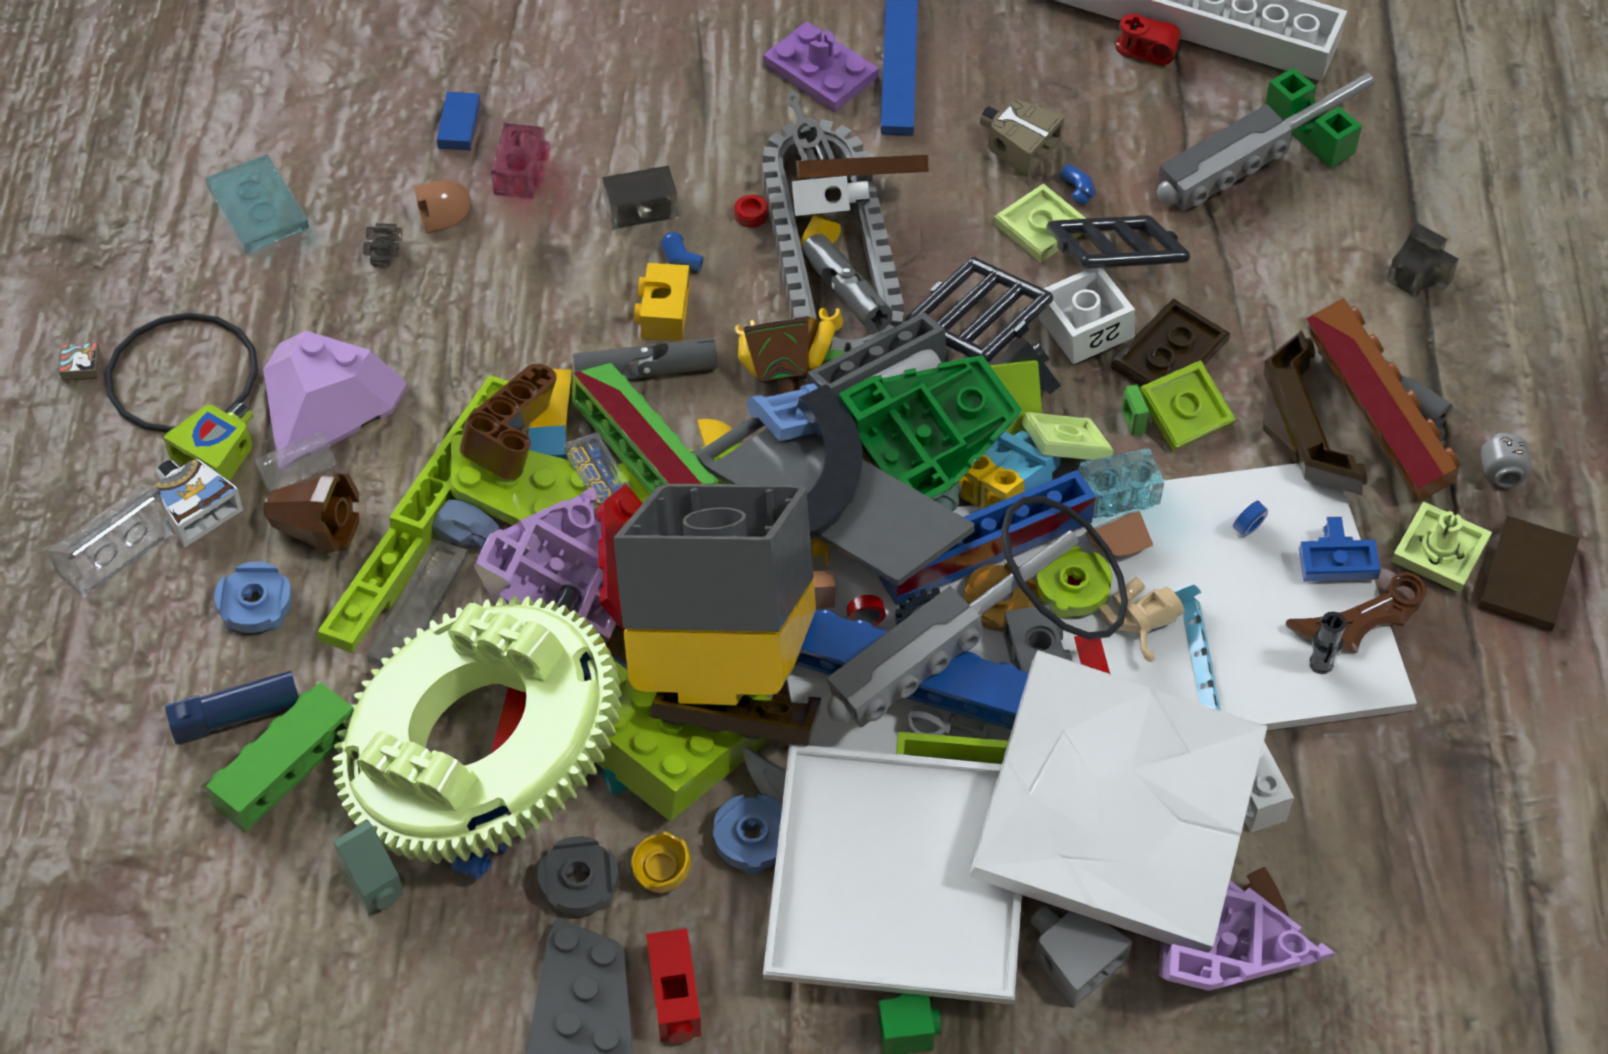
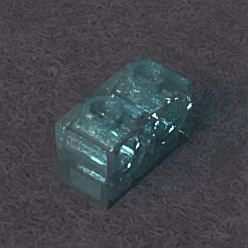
M1150 448L1081 462L1079 465V473L1096 496L1093 518L1112 517L1121 512L1135 509L1145 510L1161 502L1164 480Z

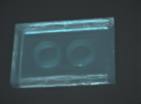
M268 154L205 178L208 189L246 253L309 228L306 216Z

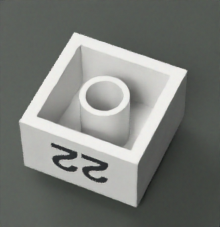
M1103 268L1087 269L1043 288L1053 294V302L1039 314V320L1073 364L1135 337V309Z

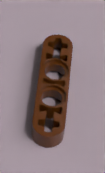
M928 155L796 161L797 178L929 172Z

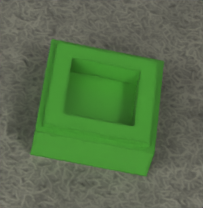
M1138 385L1127 386L1123 393L1122 414L1133 436L1145 434L1149 410Z

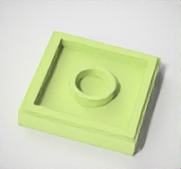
M1043 183L995 215L994 225L1041 263L1059 251L1057 241L1046 229L1049 221L1087 218ZM1069 233V234H1070L1074 239H1076V238H1078L1079 236H1081L1083 233Z
M1032 412L1024 413L1022 426L1042 455L1111 462L1114 450L1091 419Z

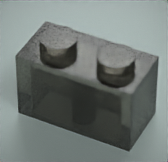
M669 165L602 177L604 201L612 230L679 218L678 195Z

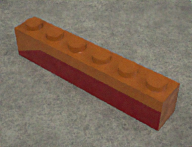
M1342 298L1306 318L1308 334L1418 502L1457 482V467L1460 466L1457 456L1450 447L1444 449L1438 440L1441 435L1437 426L1431 418L1424 419L1419 411L1421 404L1417 396L1411 389L1406 392L1400 383L1403 379L1399 369L1394 362H1386L1381 354L1384 352V349L1374 333L1368 335L1364 329L1365 320L1356 306L1350 308L1346 300Z

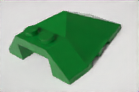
M983 355L939 363L937 368L916 371L915 368L904 370V374L882 378V375L872 376L839 393L840 400L846 406L856 424L862 450L873 466L933 500L948 493L1022 414L1021 407Z

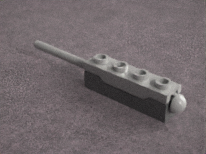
M1369 73L1361 76L1284 121L1266 104L1166 161L1159 167L1157 189L1159 201L1168 206L1176 204L1184 212L1193 206L1201 205L1208 197L1220 190L1230 188L1234 182L1246 175L1256 173L1270 161L1282 158L1289 151L1291 132L1374 85L1373 76Z
M1072 531L1066 532L1020 566L1018 569L1024 582L1078 544L1079 541ZM1013 573L970 604L951 586L947 587L827 677L832 694L827 705L830 718L837 723H848L853 719L862 728L870 721L880 719L887 712L888 708L899 699L912 695L917 690L919 684L929 676L942 672L958 654L975 647L980 638L984 636L981 623L982 614L1019 587Z

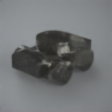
M376 223L375 227L367 226L366 239L373 240V242H364L363 254L364 256H370L369 260L372 266L380 268L389 267L392 257H399L400 245L395 243V241H402V228L397 227L396 224Z

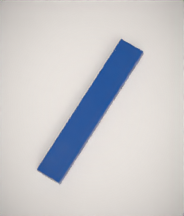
M886 0L880 134H914L918 0Z

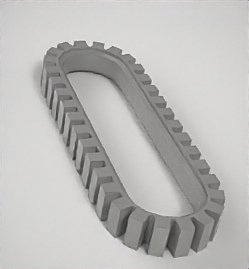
M821 119L820 126L825 133L834 157L837 159L868 157L867 151H863V143L859 137L851 138L852 130L841 125L833 131V121ZM790 123L781 127V135L774 132L768 139V147L764 146L762 184L764 193H766L769 218L772 224L777 256L779 255V265L784 288H786L790 317L794 319L809 316L817 319L784 171L787 162L799 154L792 135L794 125ZM809 126L804 127L799 135L800 140L806 139L808 143L813 142L817 137V129L811 131ZM873 175L847 176L848 183L868 181L870 201L853 204L873 289L892 310V320L884 330H877V332H872L862 338L841 339L834 336L829 350L848 352L902 324L904 320V302L902 294H900L898 277L896 278L894 261H892L891 248L888 245L887 232L884 229L883 215L880 213L879 199L876 197L877 191L875 182H873Z

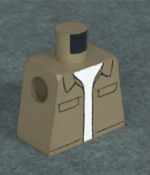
M1014 100L1003 112L990 106L986 107L980 117V124L990 129L988 142L990 151L1028 177L1062 140L1065 116L1021 100Z

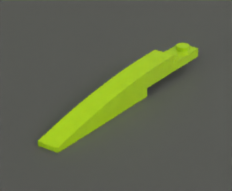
M489 375L390 515V528L317 631L320 642L354 653L384 608L388 610L392 608L437 539L433 535L432 529L437 513L448 500H458L451 492L452 435H463L468 416L509 381Z

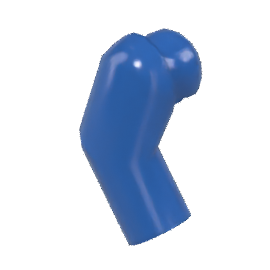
M1067 164L1061 171L1060 178L1077 188L1072 193V198L1085 206L1089 203L1090 198H1094L1096 194L1093 180L1076 167Z
M677 232L667 233L662 239L661 247L668 263L689 265V270L700 272L704 257L687 252L681 234Z

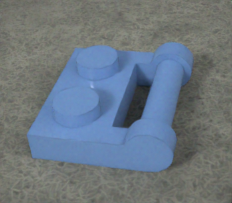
M815 384L802 385L800 390L765 398L762 395L752 396L747 400V409L752 418H759L779 441L817 433L806 415L797 407L800 396L818 387Z

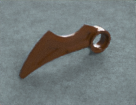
M1398 573L1392 577L1385 594L1339 612L1346 618V623L1344 624H1347L1342 635L1344 641L1342 651L1358 653L1363 637L1376 627L1384 625L1404 626L1412 613L1420 608L1426 596L1424 581L1413 573ZM1400 586L1411 588L1415 593V598L1411 600L1401 598L1397 594L1396 588ZM1323 616L1287 619L1285 625L1295 633L1312 641L1314 634L1320 629Z

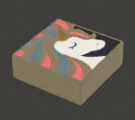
M98 343L62 344L59 367L61 379L98 378L100 356Z

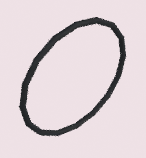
M188 312L159 317L134 329L114 349L106 368L105 378L108 398L121 416L144 429L169 432L176 426L147 423L127 412L114 395L112 372L120 352L139 334L162 323L195 319L215 322L236 333L249 350L252 371L243 393L224 410V412L228 413L237 403H242L250 395L258 374L256 349L239 327L218 316Z
M1045 496L1022 497L1010 506L1005 514L1001 535L1006 561L1020 589L1041 614L1062 630L1085 639L1110 637L1124 624L1128 597L1124 576L1106 542L1089 522L1069 506ZM1043 503L1065 512L1084 527L1104 551L1117 577L1121 598L1118 619L1107 630L1087 632L1066 624L1044 607L1024 582L1012 556L1008 532L1013 513L1023 505Z

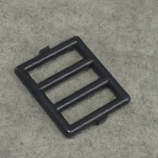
M1149 215L1052 220L1046 225L1047 231L1057 241V248L1061 252H1068L1084 269L1186 263L1190 259L1189 251L1177 241L1178 236L1173 231H1166ZM1145 229L1166 250L1154 251L1133 230ZM1101 231H1114L1135 252L1122 253ZM1069 233H1083L1103 254L1090 255Z
M971 257L946 281L937 282L930 289L931 294L906 317L905 321L923 312L929 315L973 273L980 274L985 278L938 320L937 323L945 329L946 346L968 357L983 355L986 361L989 362L1015 337L1020 339L1029 331L1028 325L1053 302V294L983 260ZM1001 284L1009 288L959 336L948 331L995 286ZM1022 295L1033 299L985 347L982 348L972 343Z

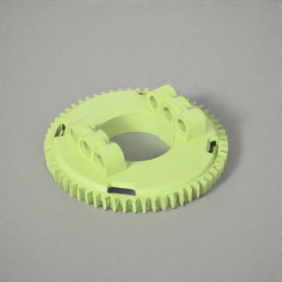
M513 596L509 605L503 597L498 599L496 606H493L489 599L485 600L483 607L476 603H468L464 610L461 607L457 608L455 618L451 619L446 613L443 614L442 624L437 625L432 620L428 630L417 629V637L413 640L406 637L404 639V647L401 649L394 647L392 649L394 655L390 659H381L384 666L380 670L372 669L371 672L374 678L371 681L362 682V685L366 688L365 691L354 694L358 703L357 705H351L354 708L352 717L346 718L342 722L347 729L337 732L342 742L334 745V748L339 753L333 757V761L338 766L333 770L334 775L338 778L334 784L340 790L337 795L343 801L342 806L357 827L368 820L370 821L386 851L391 850L397 856L404 855L409 860L416 857L421 862H427L430 858L436 864L440 863L443 857L448 862L453 863L457 854L461 859L467 861L471 852H474L481 858L483 857L484 850L487 848L497 853L498 844L505 842L506 845L511 847L512 838L518 835L526 839L525 832L532 827L540 831L538 823L546 817L553 821L551 813L557 808L565 810L564 802L569 797L577 799L575 790L579 786H588L585 777L588 774H597L594 763L604 762L605 759L601 750L611 748V743L607 737L615 736L616 734L613 724L618 723L620 720L617 711L622 707L618 699L622 695L619 688L621 681L617 674L618 669L606 643L594 626L590 625L585 617L580 618L575 610L570 612L565 605L559 608L555 601H551L547 605L543 598H539L534 603L528 596L523 600L522 604L517 596ZM585 652L592 659L587 662L591 674V680L584 681V673L580 658ZM492 684H501L527 694L525 711L516 730L501 747L487 757L464 766L450 755L434 750L431 753L426 749L428 737L436 721L451 704L465 694ZM502 805L507 806L512 813L509 816L506 813L492 821L476 826V830L470 831L467 828V824L473 817L487 813Z

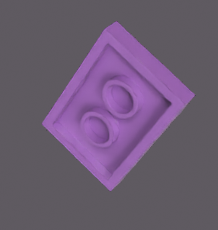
M807 21L763 54V64L834 112L875 81L879 75L878 67L836 41L831 31L826 29L824 33L822 28L818 29Z

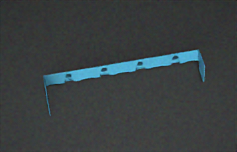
M1195 584L1176 590L1174 593L1181 600L1185 610L1183 615L1199 702L1202 705L1220 710L1201 604L1194 597L1202 592ZM1196 616L1201 618V623L1196 624ZM1189 620H1194L1192 625L1188 624ZM1205 647L1207 655L1202 656L1201 648ZM1199 651L1200 655L1195 657L1194 653ZM1211 680L1213 682L1212 688H1208L1207 681ZM1202 684L1206 685L1205 689H1200V686Z

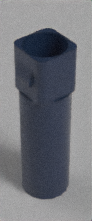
M288 671L201 697L196 695L168 703L164 707L175 744L209 735L210 732L291 709L299 696L292 672Z

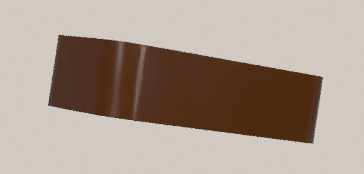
M531 364L468 416L460 443L462 455L501 478H519L524 471L531 447V440L521 431L548 408L557 379L555 371L543 364Z

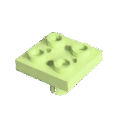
M1423 501L1394 552L1391 562L1461 593L1492 532L1462 519L1458 514L1455 516L1451 511L1441 510ZM1429 560H1432L1433 562H1438V564L1434 565L1430 563Z

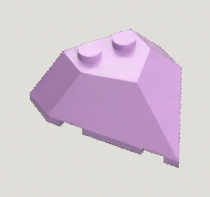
M304 331L279 343L263 369L279 473L291 468V462L308 453L310 456H313L360 431V425L378 416L382 419L392 414L408 387L407 382L371 350L309 331Z
M594 487L583 491L575 498L561 501L528 516L509 528L491 533L481 549L474 568L492 602L495 604L500 597H503L509 605L513 596H517L522 604L523 600L528 596L534 603L539 598H543L548 605L551 601L555 600L562 585L569 584L577 587L581 591L583 598L575 611L580 618L585 617L588 623L594 626L604 642H607L612 635L616 622L600 604L599 590L603 587V570L599 569L598 541L601 539V522L597 521L594 506L597 498Z
M1230 880L1213 948L1208 953L1160 942L1158 976L1167 981L1210 991L1330 959L1335 952L1323 943L1317 947L1300 933L1301 926L1251 888L1244 891Z

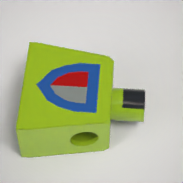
M237 403L228 413L212 404L203 406L163 437L169 458L181 466L192 460L199 459L230 481L252 450L253 444L247 424L253 419V413L242 403Z

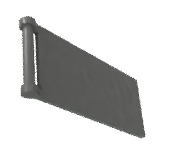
M752 417L703 449L698 447L691 451L709 474H713L714 477L726 484L802 485L807 488V494L820 478L824 464L823 441L818 437L817 433L779 441L768 428L715 462L714 458L765 426L759 418ZM863 460L859 484L852 502L842 512L839 520L816 538L892 584L899 586L973 533L974 523Z

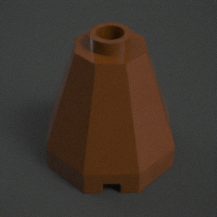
M332 473L272 490L264 502V515L270 525L281 532L320 550L338 551L340 550L339 548L350 547L359 525V512H353V502L359 503V491L349 473Z

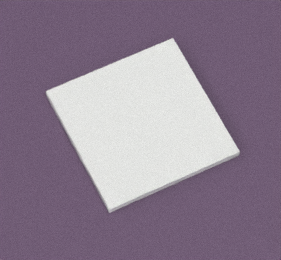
M789 743L763 979L1014 1004L1022 895L969 877L1002 764Z

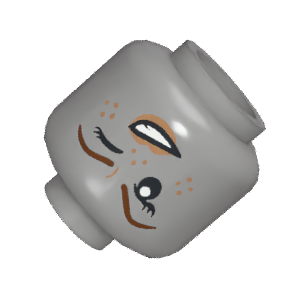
M1499 433L1482 445L1480 455L1486 479L1492 484L1502 488H1512L1520 485L1530 475L1532 470L1527 442L1522 437L1509 433Z

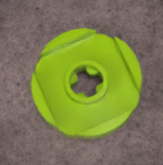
M1074 546L1037 573V593L1044 604H1050L1053 613L1059 618L1066 619L1072 616L1088 615L1107 604L1112 582V571L1107 561L1100 554L1093 551L1091 555L1081 551L1080 546ZM1068 576H1073L1075 580H1083L1078 586L1067 583Z

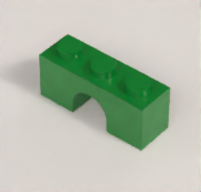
M1292 68L1269 81L1265 105L1267 104L1284 121L1315 103L1316 86L1298 70ZM1339 106L1327 114H1321L1296 128L1291 134L1332 168L1356 153L1362 125Z
M903 993L897 998L879 1000L878 1024L883 1054H909L933 1051L935 1035L941 1034L938 1009L931 1010L929 997L933 996Z

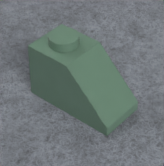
M369 820L333 841L343 879L368 915L378 909L383 910L390 907L396 902L398 897L403 895L399 875Z

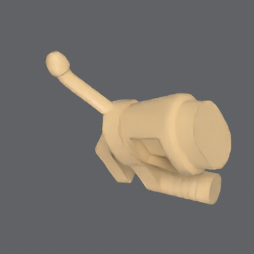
M1135 577L1125 585L1128 606L1124 624L1118 630L1137 632L1140 635V650L1144 655L1143 657L1146 661L1152 662L1155 656L1152 651L1148 650L1147 633L1151 629L1175 623L1177 617L1184 614L1185 610L1179 597L1168 586L1160 590L1153 589L1140 601L1133 604L1131 600L1145 589L1144 583ZM1118 591L1112 596V599L1120 610L1121 598ZM1107 604L1099 608L1100 615L1110 626L1117 621L1118 617Z

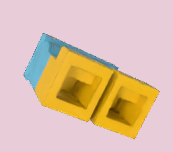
M1023 430L1015 435L1005 431L958 481L962 487L958 496L977 507L981 504V509H984L1051 481L1052 472L1060 466L1061 457L1042 455L1039 449L1035 447V443L1029 434Z

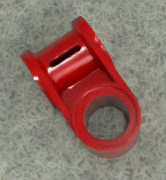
M1127 14L1122 17L1120 21L1121 36L1118 37L1115 45L1118 53L1125 57L1137 58L1162 66L1168 65L1173 61L1181 38V32L1177 26L1169 22L1146 18L1139 14ZM1136 23V30H1133V26ZM1128 41H1132L1130 48H1128Z

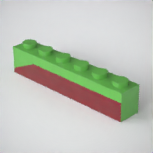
M612 363L573 373L572 403L650 494L657 487L666 484H717L714 475L708 473L698 461L696 455L685 447L679 436L670 430L663 422L662 417L655 413L646 403L643 395L639 394L631 386L627 377L622 375Z

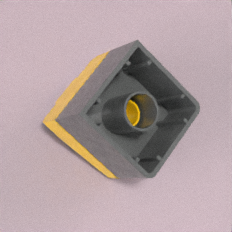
M666 484L657 487L613 538L623 628H626L623 633L627 670L631 685L637 690L644 692H677L679 704L737 705L743 694H776L780 691L795 666L816 611L807 488L802 485Z

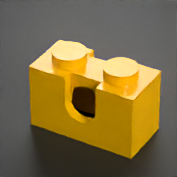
M647 263L646 276H640L638 283V297H642V303H636L634 310V324H640L641 339L683 341L690 291L689 265Z

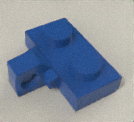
M1327 517L1326 526L1323 527L1324 537H1319L1318 541H1301L1299 556L1303 581L1373 580L1379 578L1381 569L1376 540H1353L1352 536L1345 537L1342 517Z

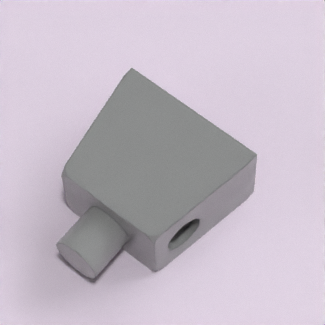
M1047 905L1041 907L1031 918L1030 923L1042 934L1037 940L1035 958L1073 1008L1129 960L1133 942L1105 922L1072 911L1068 912L1063 918H1060Z

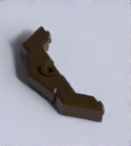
M1300 330L1264 361L1267 394L1263 431L1294 462H1298L1305 480L1362 495V485L1367 484V473L1364 464H1357L1353 455L1330 449L1301 378V375L1310 368V359L1315 357V348L1312 338H1305L1303 331Z

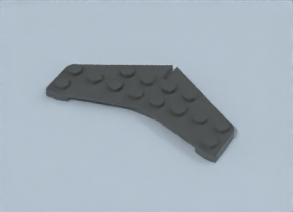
M559 918L556 919L548 934L526 1054H633L625 956L623 947L619 942Z

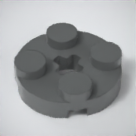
M575 836L560 840L553 845V850L547 854L545 859L544 856L542 857L538 865L537 878L540 893L552 912L582 916L606 909L611 905L613 895L619 884V871L616 858L609 849L607 851L598 844L597 840L590 837ZM576 869H582L583 875H589L587 879L580 883H575L567 878L573 876Z

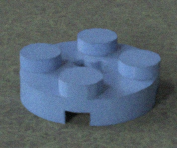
M264 562L244 563L235 567L236 572L227 579L224 575L219 580L215 589L214 600L218 614L226 628L245 633H256L265 630L274 631L283 625L284 617L291 609L293 596L289 580L278 572V568ZM252 592H259L261 598L256 602L244 600L245 598H250Z
M757 794V798H744V795H740L724 803L717 811L713 824V844L718 855L727 864L744 870L750 875L760 874L766 868L776 865L782 804L770 796ZM757 826L761 828L760 837L755 839L745 837L744 828L748 827L752 830Z

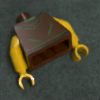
M821 308L819 310V317L821 319L819 325L818 319L809 316L756 324L754 320H750V326L742 327L740 324L736 325L735 331L739 335V361L752 377L757 378L759 382L765 384L777 383L779 394L800 390L798 380L807 379V372L822 365L835 331L839 330L843 325L840 309L836 308L835 314L828 317L826 308Z

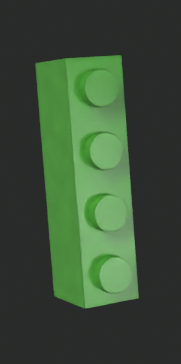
M321 682L310 691L301 694L290 710L283 716L275 718L268 726L267 731L255 742H250L244 746L239 756L226 768L218 770L213 775L210 783L206 785L212 806L244 832H247L334 751L335 744L342 742L337 732L347 729L342 722L346 718L352 717L354 712L353 706Z

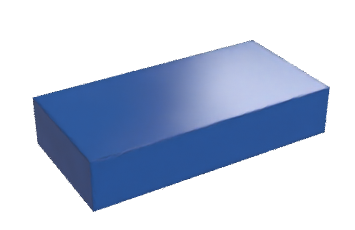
M447 91L437 135L438 149L471 151L481 104L479 93Z

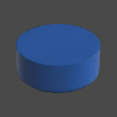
M1259 500L1253 502L1237 517L1233 523V528L1241 536L1250 535L1266 519L1268 509Z

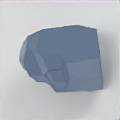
M448 500L437 513L432 529L435 537L450 546L474 548L478 546L483 547L487 537L491 533L498 531L499 526L490 516L466 501Z

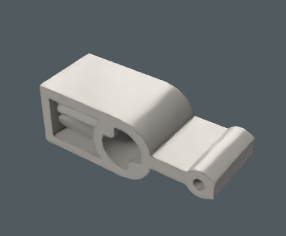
M795 91L786 94V101L794 109L798 118V122L793 127L792 135L802 160H816L817 158L813 150H817L820 159H835L820 124L812 118H805L801 109L802 101L800 96ZM809 126L811 131L817 129V137L813 142L808 143L806 139L800 140L799 135L804 127ZM810 177V179L824 178V177Z

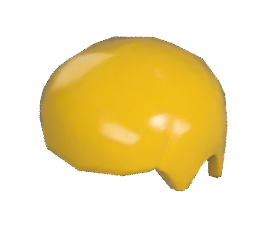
M663 831L657 835L644 838L634 848L630 864L635 880L643 888L654 893L675 891L687 881L692 868L691 852L683 838L680 839L667 831Z

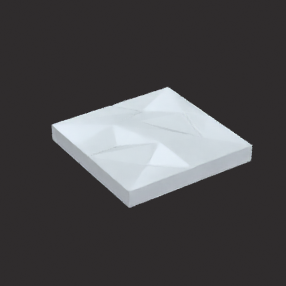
M1038 650L1031 663L969 877L1170 945L1175 944L1209 953L1214 946L1268 726L1172 694L1151 689L1150 687Z

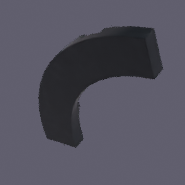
M827 384L800 396L797 407L813 425L824 446L823 471L815 486L807 494L811 540L834 525L848 504L852 502L859 484L863 465L862 444L856 424L846 406Z

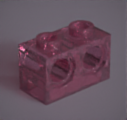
M504 123L491 170L494 195L534 199L536 187L543 184V161L548 162L550 156V142L545 141L544 127Z

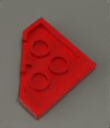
M624 484L596 507L597 521L601 522V539L598 541L599 569L603 570V587L599 590L600 604L623 632L626 628H623L613 538L643 504L627 484Z

